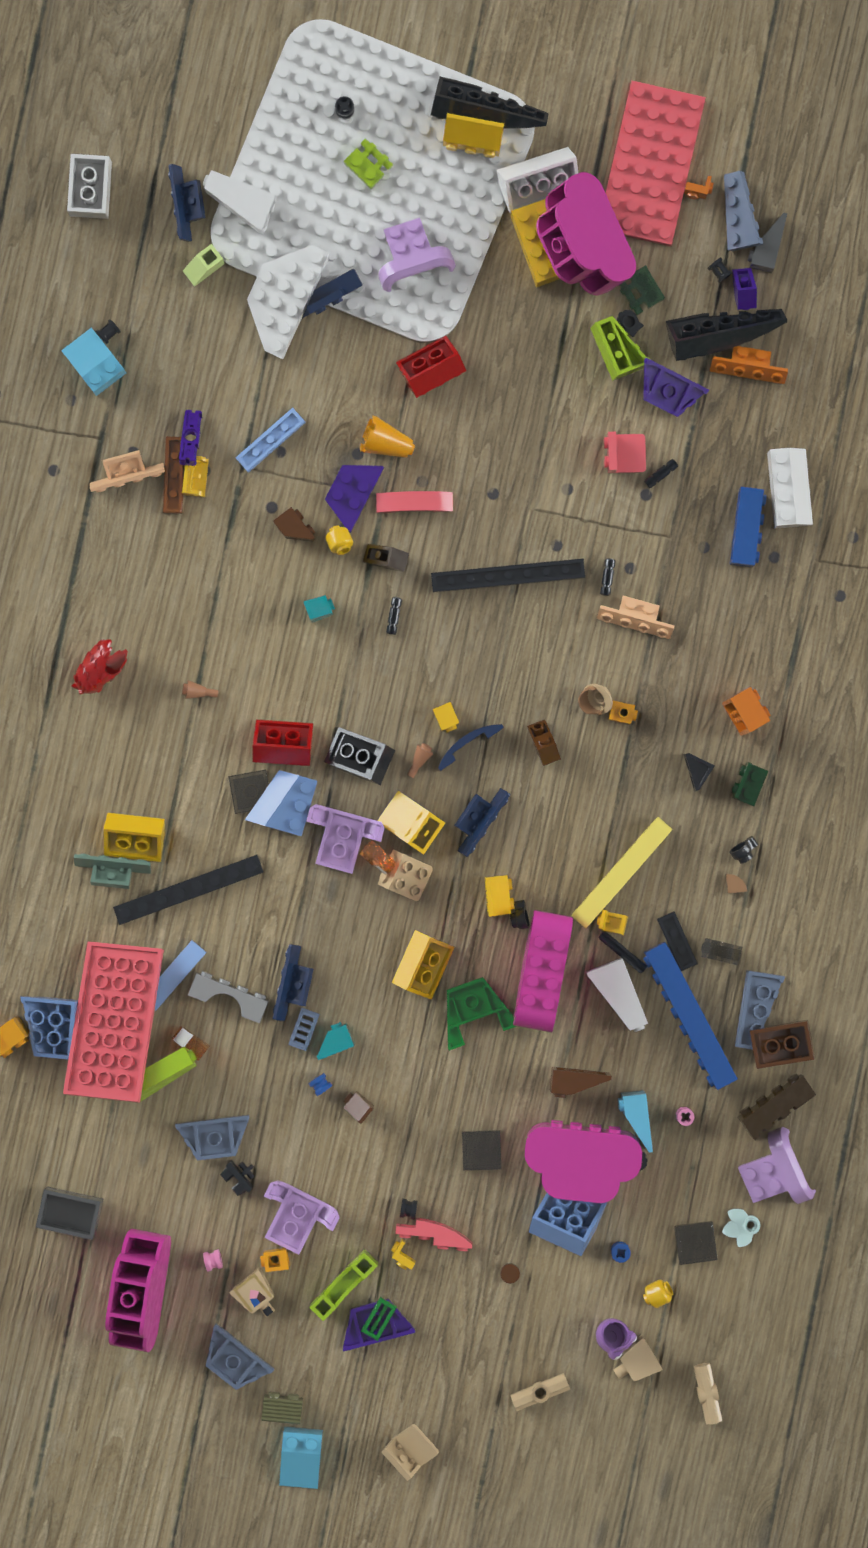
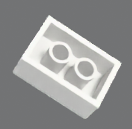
M71 154L67 212L70 217L108 219L112 161L109 156Z

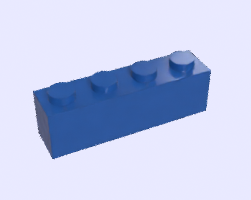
M740 487L730 565L754 567L755 563L759 561L760 552H757V544H761L762 539L759 527L764 522V514H761L762 506L766 504L767 497L763 495L764 489Z

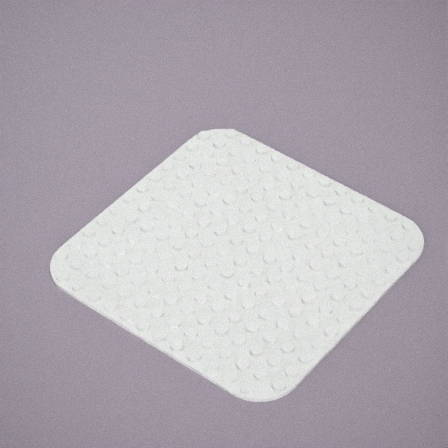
M322 19L308 21L297 27L288 37L230 176L233 179L276 195L277 200L264 234L258 233L219 203L211 224L212 244L225 263L256 277L264 263L314 245L331 254L315 289L351 269L356 270L363 284L361 287L343 296L342 302L334 306L330 303L327 306L415 341L431 342L448 335L458 324L505 210L506 202L500 189L497 170L525 161L533 141L535 127L504 128L499 157L489 158L485 157L482 153L468 154L465 150L457 149V151L446 149L443 146L446 119H438L435 116H431L439 77L483 87L482 91L489 94L492 91L499 94L498 97L504 100L514 99L522 107L526 104L514 94L336 22ZM340 97H349L354 103V114L349 119H341L336 114L335 103ZM365 138L370 143L373 142L377 146L376 149L383 155L388 156L389 161L393 164L390 170H387L384 166L380 169L384 173V177L372 189L343 162L356 148L361 152L365 150L361 145ZM372 154L368 157L374 165L377 163L378 160ZM420 218L430 247L443 246L451 251L456 267L453 272H450L449 268L442 266L400 279L392 285L391 292L383 290L378 274L386 263L394 259L383 229Z

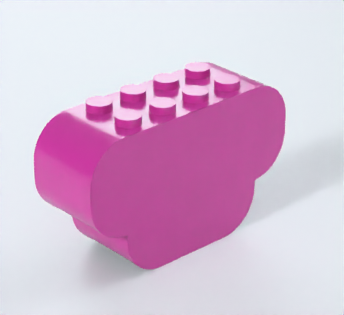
M587 172L572 175L548 193L545 201L547 211L538 218L536 229L552 267L562 281L568 284L580 283L586 292L598 296L611 291L634 275L636 270L635 257L600 181L594 175Z
M534 910L518 986L513 1026L553 1032L573 917Z
M551 1120V1123H538L529 1130L525 1144V1160L532 1170L542 1173V1185L550 1196L557 1199L606 1203L616 1196L619 1191L620 1182L629 1181L637 1176L642 1163V1149L638 1138L634 1134L621 1130V1127L609 1126V1129L601 1128L599 1124H590V1127L582 1126L580 1122H570V1125L563 1124L561 1120Z
M130 1229L127 1232L121 1253L118 1255L113 1268L105 1328L109 1332L110 1345L143 1352H150L154 1347L159 1329L171 1249V1237L169 1235L137 1229Z

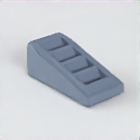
M301 1008L288 1045L307 1051L320 1014ZM303 1015L314 1018L313 1022L302 1018ZM300 1023L311 1025V1028L308 1029L300 1026ZM301 1030L309 1034L308 1036H305L297 1033V1031ZM295 1037L306 1040L305 1044L295 1041Z

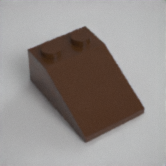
M808 1020L750 1030L757 1069L815 1059Z
M552 1067L549 1090L553 1093L554 1097L566 1098V1095H572L610 1081L612 1076L609 1072Z

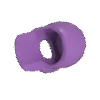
M615 1318L604 1320L596 1330L598 1345L608 1353L609 1358L612 1360L619 1359L623 1351L627 1350L637 1340L636 1333L631 1331L624 1322Z

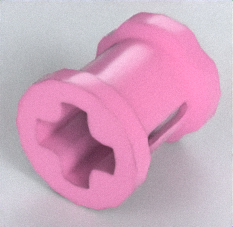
M680 1107L676 1111V1119L681 1125L689 1126L694 1121V1113L687 1107ZM682 1113H685V1114L688 1113L689 1119H688V1120H686V1119L681 1120V1119H682L681 1114H682Z

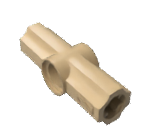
M700 1363L694 1366L699 1402L702 1404L706 1424H717L722 1421L717 1386L713 1380L710 1363Z
M562 1373L543 1382H536L533 1386L513 1393L510 1396L516 1411H519L536 1403H543L548 1398L570 1390L565 1374ZM538 1388H543L546 1392L543 1396H537L535 1391Z

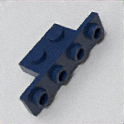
M170 164L168 165V176L171 180V196L174 201L177 235L180 240L190 242L192 241L190 222L206 218L201 182L196 179L184 183L182 167Z
M351 269L315 289L302 319L313 312L316 315L327 310L326 305L332 303L334 306L342 302L343 296L361 287L363 284L356 270Z
M500 788L490 803L475 794L454 825L468 835L459 847L458 852L466 857L473 853L478 841L485 836L489 825L496 820L498 812L507 804L510 793Z
M289 944L286 950L285 965L281 971V983L277 990V1001L273 1008V1020L285 1021L289 1003L306 1006L314 969L298 965L301 946Z

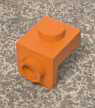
M712 176L707 177L705 186L687 182L684 194L691 199H706L707 194L712 193L714 185L711 182Z

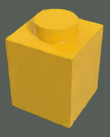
M451 702L433 709L441 731L446 730L448 733L457 729L456 725L459 724V720Z

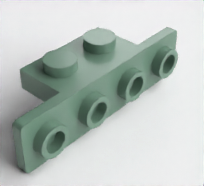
M85 853L74 854L73 858L75 866L93 868L90 883L94 886L129 889L132 872L151 874V863L143 859L135 861L123 857L116 859L104 855L98 857L90 856Z

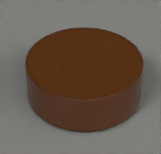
M513 1263L505 1264L500 1271L502 1280L509 1284L515 1283L520 1276L519 1268Z

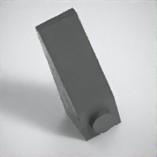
M783 213L763 236L762 245L755 246L754 251L750 250L748 261L751 263L749 268L769 273L773 272L788 213Z

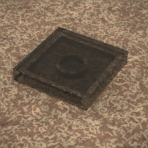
M266 770L228 776L235 814L250 812L269 785Z
M500 1130L462 1131L463 1171L502 1169Z
M712 1221L674 1226L679 1265L718 1260Z

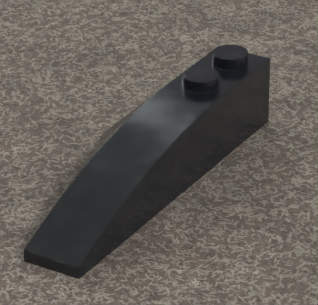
M439 77L431 116H435L438 119H446L447 113L503 123L505 129L533 128L547 125L549 113L527 104L522 107L514 99L504 100L498 97V93L493 91L491 94L482 91L483 87Z
M782 309L757 310L754 314L739 311L737 315H727V312H720V316H709V313H702L666 321L671 350L676 361L706 356L747 343L787 323V318Z

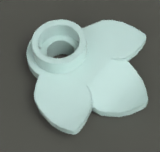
M742 1209L729 1210L728 1216L731 1221L724 1226L723 1234L728 1237L737 1238L738 1247L748 1245L752 1241L753 1235L759 1231L760 1221L753 1215H747ZM750 1221L754 1223L752 1228L747 1227V1223Z

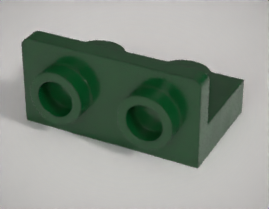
M747 762L746 765L742 764L738 773L741 776L738 783H734L731 793H733L732 798L754 807L768 771L750 762Z

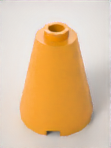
M374 415L368 421L362 437L365 444H360V451L363 453L403 458L412 455L415 448L411 438Z

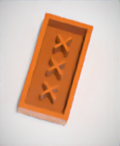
M751 687L722 702L740 736L748 734L770 721L769 717L771 715L766 706L762 707L759 702L761 699L756 689L752 690Z

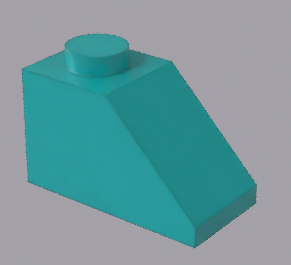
M326 595L303 602L312 623L333 615L332 610L335 609L332 599L327 600Z
M339 1022L330 1026L331 1030H328L317 1055L318 1060L354 1047L355 1044L347 1024L342 1025Z

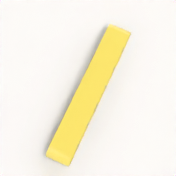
M657 817L571 916L586 929L669 835L672 828L661 818Z

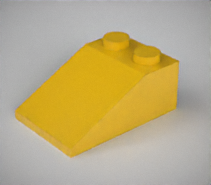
M508 875L484 877L488 916L511 914V909H514V899L510 898L509 890H513L512 878L508 879Z

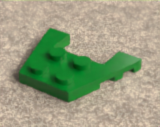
M483 977L447 989L449 1051L465 1045L459 1029L460 1025L487 1015L497 1013L503 1031L517 1027L513 1026L514 1016Z

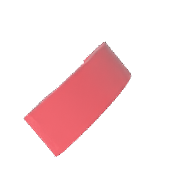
M405 491L376 493V513L405 511L453 512V492Z

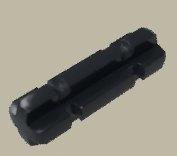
M674 459L668 461L666 466L663 465L652 476L645 479V485L649 489L655 486L656 482L659 483L670 474V471L673 472L678 467L677 462Z
M606 558L604 566L606 568L603 571L602 578L603 587H601L600 594L603 596H610L611 594L610 586H612L613 568L616 563L611 558Z
M392 597V607H390L388 618L389 625H387L386 629L387 634L396 635L397 633L396 624L398 625L401 598Z

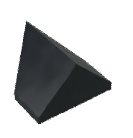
M687 753L684 754L692 786L694 791H698L715 765Z

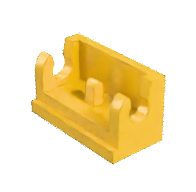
M196 456L197 464L195 466L185 465L182 493L186 496L205 497L209 459Z

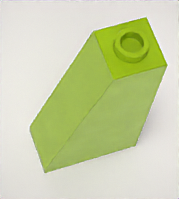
M183 1047L145 1068L140 1102L196 1067L195 1060L197 1058L193 1050Z

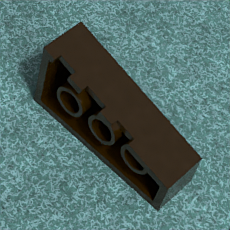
M794 1074L787 1079L788 1083L784 1086H781V1084L771 1090L772 1094L767 1097L765 1095L755 1101L757 1104L753 1107L747 1106L739 1112L741 1115L738 1116V1119L754 1140L760 1137L758 1134L760 1131H768L774 1127L775 1120L780 1121L789 1116L791 1113L790 1109L796 1110L816 1096V1093L802 1074Z

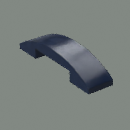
M503 725L485 726L463 736L447 751L438 769L442 771L455 762L456 759L452 754L484 733L487 739L502 730L504 728Z

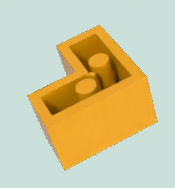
M19 1016L12 1018L0 1027V1057L6 1058L14 1052L12 1048L16 1047L17 1049L29 1041L30 1031Z

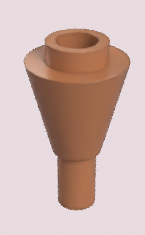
M188 680L187 684H183L182 695H185V699L205 696L217 698L218 690L207 689Z
M422 743V745L417 744L412 762L413 765L407 774L410 777L414 778L419 768L434 754L429 745Z

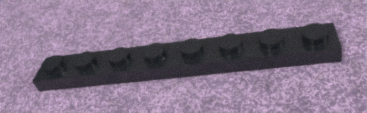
M584 558L431 573L433 593L585 578Z
M257 854L117 905L113 909L119 925L259 875L264 873Z

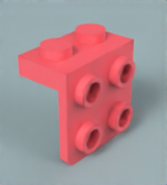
M616 431L608 432L607 437H604V449H607V456H604V467L608 468V473L645 472V435L616 434Z

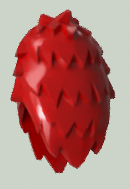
M100 640L87 652L82 664L78 666L74 675L75 683L72 687L77 689L80 695L100 692L106 683L111 682L121 672L127 661L128 651L126 649L123 651L118 650L112 656H109L112 647H110L112 640Z

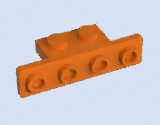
M742 346L733 347L731 359L713 356L710 365V372L785 384L788 369L770 366L771 351Z

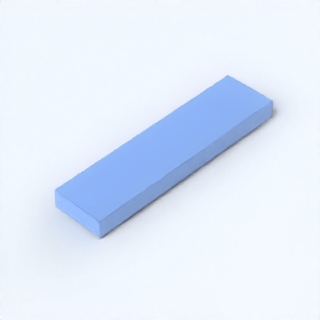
M294 408L290 409L235 458L249 473L306 422Z
M193 940L190 941L160 976L155 1011L207 953Z

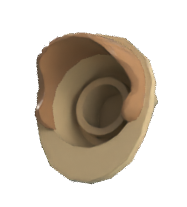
M600 684L587 685L578 698L579 706L586 714L602 715L612 709L611 693L607 687Z

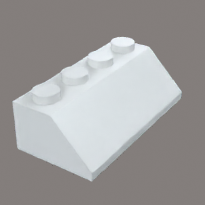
M569 147L497 170L500 189L509 213L512 210L546 199L549 192L572 175L578 174L577 158Z
M770 449L767 456L774 529L813 525L806 449Z

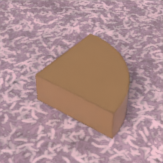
M726 874L728 893L747 892V887L741 878L732 874Z

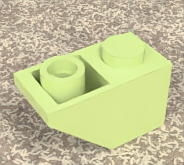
M210 244L192 259L183 272L195 287L225 263L215 247Z

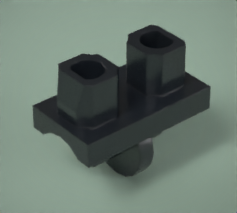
M231 1160L220 1175L226 1182L235 1176L239 1182L232 1187V1190L237 1196L246 1191H251L254 1186L245 1175L250 1180L255 1176L250 1171L254 1166L251 1164L247 1167L244 1162H241L239 1164V1167L243 1170L241 1172Z

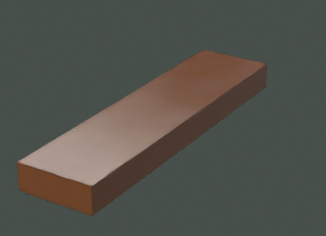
M166 436L163 513L183 514L182 489L185 465H181L179 462L182 437Z

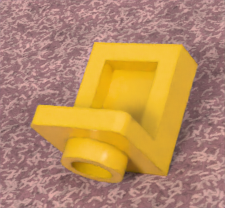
M602 910V914L598 915L597 925H599L601 931L624 935L628 916Z
M404 1239L400 1242L396 1241L391 1249L393 1252L392 1258L398 1261L396 1264L401 1268L412 1270L416 1260L401 1251L406 1241Z

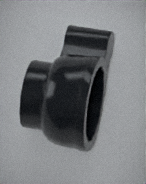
M750 836L745 841L734 846L729 853L740 864L746 863L753 857L751 850L758 846V843L753 836Z
M515 901V913L510 914L512 927L529 929L530 922L525 901Z

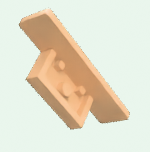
M140 450L103 460V465L107 478L91 482L90 490L91 492L96 491L98 493L105 491L108 487H121L130 481L140 482L145 477H158L165 472L164 463L145 468Z
M624 595L621 599L619 610L601 605L597 615L598 620L606 623H613L624 628L656 635L660 638L670 639L674 630V625L656 621L659 605Z

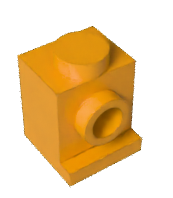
M613 700L608 720L631 725L632 721H636L638 710H635V705ZM622 709L627 710L626 716L620 714Z
M286 1248L264 1250L263 1255L260 1256L261 1266L265 1267V1272L288 1270L290 1267L288 1249ZM272 1256H277L279 1260L273 1262L271 1258Z

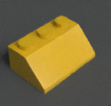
M447 113L443 146L451 151L461 149L465 150L468 154H476L477 152L489 158L499 157L504 124Z
M107 813L104 825V856L161 862L165 819Z
M415 930L392 983L432 1000L455 947Z

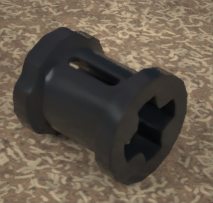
M721 257L707 268L709 271L712 270L718 278V283L723 282L733 273L726 268Z
M111 319L108 320V323L102 329L96 330V333L106 344L109 343L108 340L116 333L119 334L121 332Z

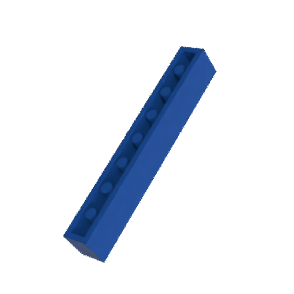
M662 942L645 951L646 957L643 960L648 968L652 967L655 973L652 977L656 984H661L664 990L661 992L666 1002L670 1001L673 1007L670 1009L675 1019L679 1018L682 1024L679 1026L684 1036L688 1035L691 1041L688 1043L693 1053L697 1052L700 1058L697 1062L702 1070L705 1069L709 1076L706 1079L710 1087L714 1086L719 1090L738 1080L666 942Z

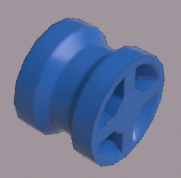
M324 1073L308 1083L310 1087L314 1088L316 1096H319L333 1086L331 1082L326 1080Z
M617 1241L611 1246V1255L616 1262L624 1263L630 1258L631 1252L625 1242Z

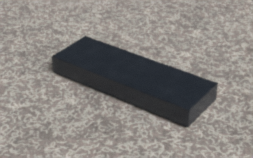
M675 911L657 918L680 970L684 971L697 965V960Z

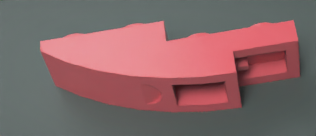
M416 1218V1225L396 1224V1234H399L401 1238H411L412 1235L419 1236L418 1239L430 1240V1237H434L433 1245H436L438 1249L447 1250L449 1247H456L458 1251H468V1248L472 1249V1241L465 1235L437 1221Z

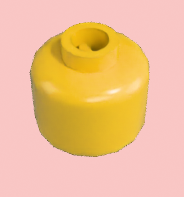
M339 525L329 529L325 539L330 551L337 555L348 553L353 546V539L349 530Z
M659 1279L645 1287L643 1297L648 1305L651 1304L654 1308H659L671 1302L673 1290L667 1281L664 1282Z

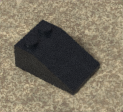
M338 727L324 763L381 786L395 750L386 744Z

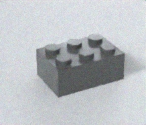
M47 1186L43 1191L36 1228L93 1240L96 1236L104 1199Z

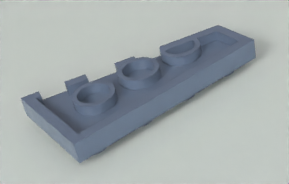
M737 171L725 174L724 187L728 250L736 251L762 245L763 240L758 233L759 225L754 218V207L749 200L750 192L744 172Z
M746 971L735 1047L753 1049L750 1030L764 1028L766 1019L771 1013V1007L778 996V990L785 976Z

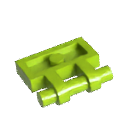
M365 138L361 142L365 150L361 152L356 148L343 162L372 189L384 177V173L380 169L384 166L387 170H390L393 164L389 161L388 156L383 155L376 149L377 146L373 142L370 143ZM371 154L378 160L375 165L368 159Z

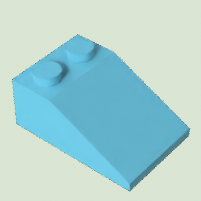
M92 327L61 350L96 396L126 374L124 368Z
M643 1090L620 1093L621 1098H617L620 1112H623L648 1152H653L646 1093Z
M284 1427L279 1486L318 1489L323 1430Z

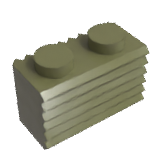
M279 1392L265 1394L261 1421L300 1425L303 1398H299L298 1394L292 1393L288 1394V1396H280Z

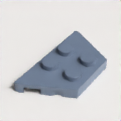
M242 1115L176 1123L175 1127L184 1138L187 1146L192 1150L197 1161L231 1157L237 1154L250 1116Z
M217 1323L214 1325L206 1367L235 1390L274 1371L273 1367Z

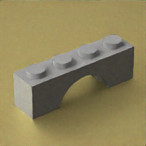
M202 971L201 974L196 973L188 993L189 996L207 1002L216 994H228L238 1001L242 1017L257 1023L261 1022L269 1002L266 1000L265 995L258 992L253 995L248 993L247 988L240 985L237 988L230 985V981L222 978L219 981L212 978V974Z

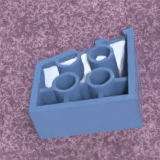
M279 770L245 820L302 836L317 781Z
M21 996L34 1056L69 1059L78 1000Z
M546 1193L532 1217L529 1233L582 1256L597 1229L607 1202L593 1203L557 1199Z

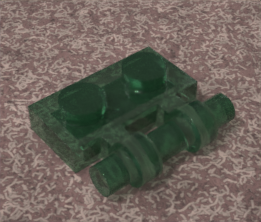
M646 265L635 271L634 275L630 278L632 281L630 284L627 285L626 282H623L619 285L621 288L620 292L626 296L630 303V309L634 310L637 316L643 313L640 307L641 304L645 303L649 309L665 300L663 293ZM635 288L641 296L638 299L631 292Z

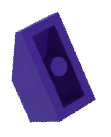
M732 269L737 309L749 310L757 308V287L752 269Z

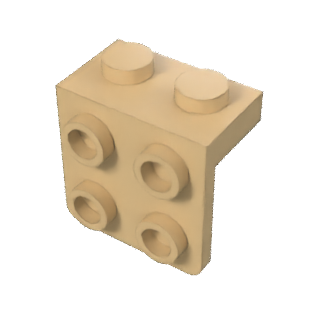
M393 849L384 869L387 874L381 873L378 885L414 901H419L433 868Z
M412 1424L392 1438L382 1450V1454L407 1481L414 1476L422 1465L439 1453V1450L415 1424Z

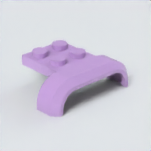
M420 218L383 229L394 259L386 263L379 271L378 276L383 290L391 292V287L396 281L437 267H447L450 272H453L456 267L451 251L443 246L430 247Z
M318 804L310 807L306 820L310 823L325 826L315 864L353 874L362 838L365 837L381 842L384 832V826L380 821Z
M780 1127L768 1133V1143L772 1154L738 1167L753 1203L786 1191L789 1192L791 1198L797 1204L814 1198L816 1190H812L804 1177L789 1141L790 1131L787 1128Z
M279 1180L271 1182L264 1197L270 1200L274 1199L282 1203L265 1238L298 1255L316 1220L324 1224L327 1229L333 1231L340 1218L338 1211L331 1205Z

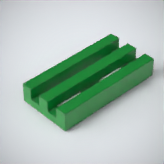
M380 1296L361 1332L378 1341L397 1306ZM381 1303L384 1304L373 1326L368 1331L367 1328ZM388 1307L391 1308L383 1324L381 1325L379 1331L375 1335L373 1332L376 1329L378 1323L380 1322L382 1316L384 1315L386 1309Z

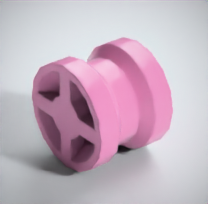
M219 1249L214 1250L213 1253H203L207 1272L212 1271L213 1268H223Z

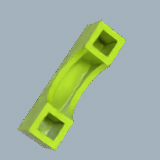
M364 1249L310 1304V1309L324 1321L338 1307L342 1300L378 1266V1261Z

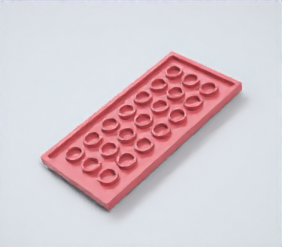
M631 80L606 189L607 198L625 236L672 246L706 97Z
M88 941L64 1083V1095L140 1103L163 949Z

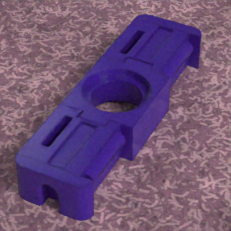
M192 410L185 411L179 453L181 465L195 466L197 464L196 455L197 449H199L201 434V411L196 410L195 413ZM192 434L196 436V439L193 441L186 440L187 435Z

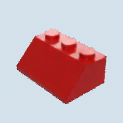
M446 335L396 362L416 398L466 372L458 351Z
M256 719L252 745V762L310 766L313 723Z

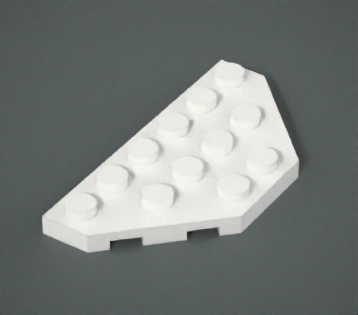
M310 245L262 265L247 301L264 351L281 359L284 358L331 255L330 253Z

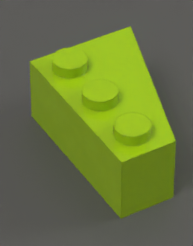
M613 316L593 324L590 329L612 381L644 369V360L647 357L641 352L640 347L629 338L628 333Z

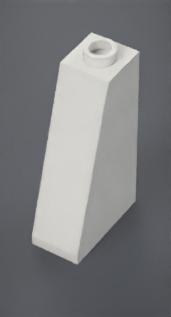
M211 170L210 174L206 175L203 181L205 192L263 235L277 200L276 195Z
M622 958L586 971L589 979L629 1030L637 1032L645 1028L644 1025L648 1024Z

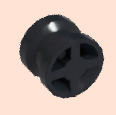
M343 96L337 99L335 103L337 116L341 119H349L353 116L354 103L351 98Z
M402 1198L400 1218L406 1216L415 1220L418 1201L413 1200L411 1202Z

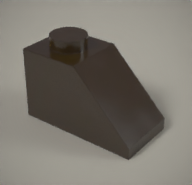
M367 544L363 562L404 572L409 553L394 547Z

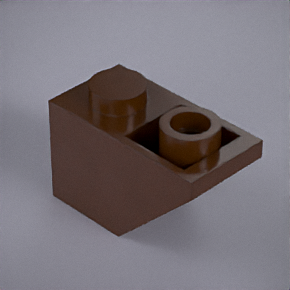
M290 507L273 520L274 524L287 539L311 542L315 540L313 536L315 531L309 524L306 526L302 522L304 517L298 509L294 511Z
M545 719L527 726L542 765L545 766L561 760L557 745Z

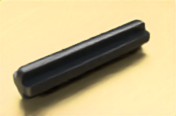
M603 931L600 934L599 940L639 973H643L646 970L647 965L609 933Z

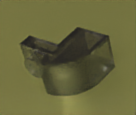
M705 938V942L701 947V957L739 965L743 947Z

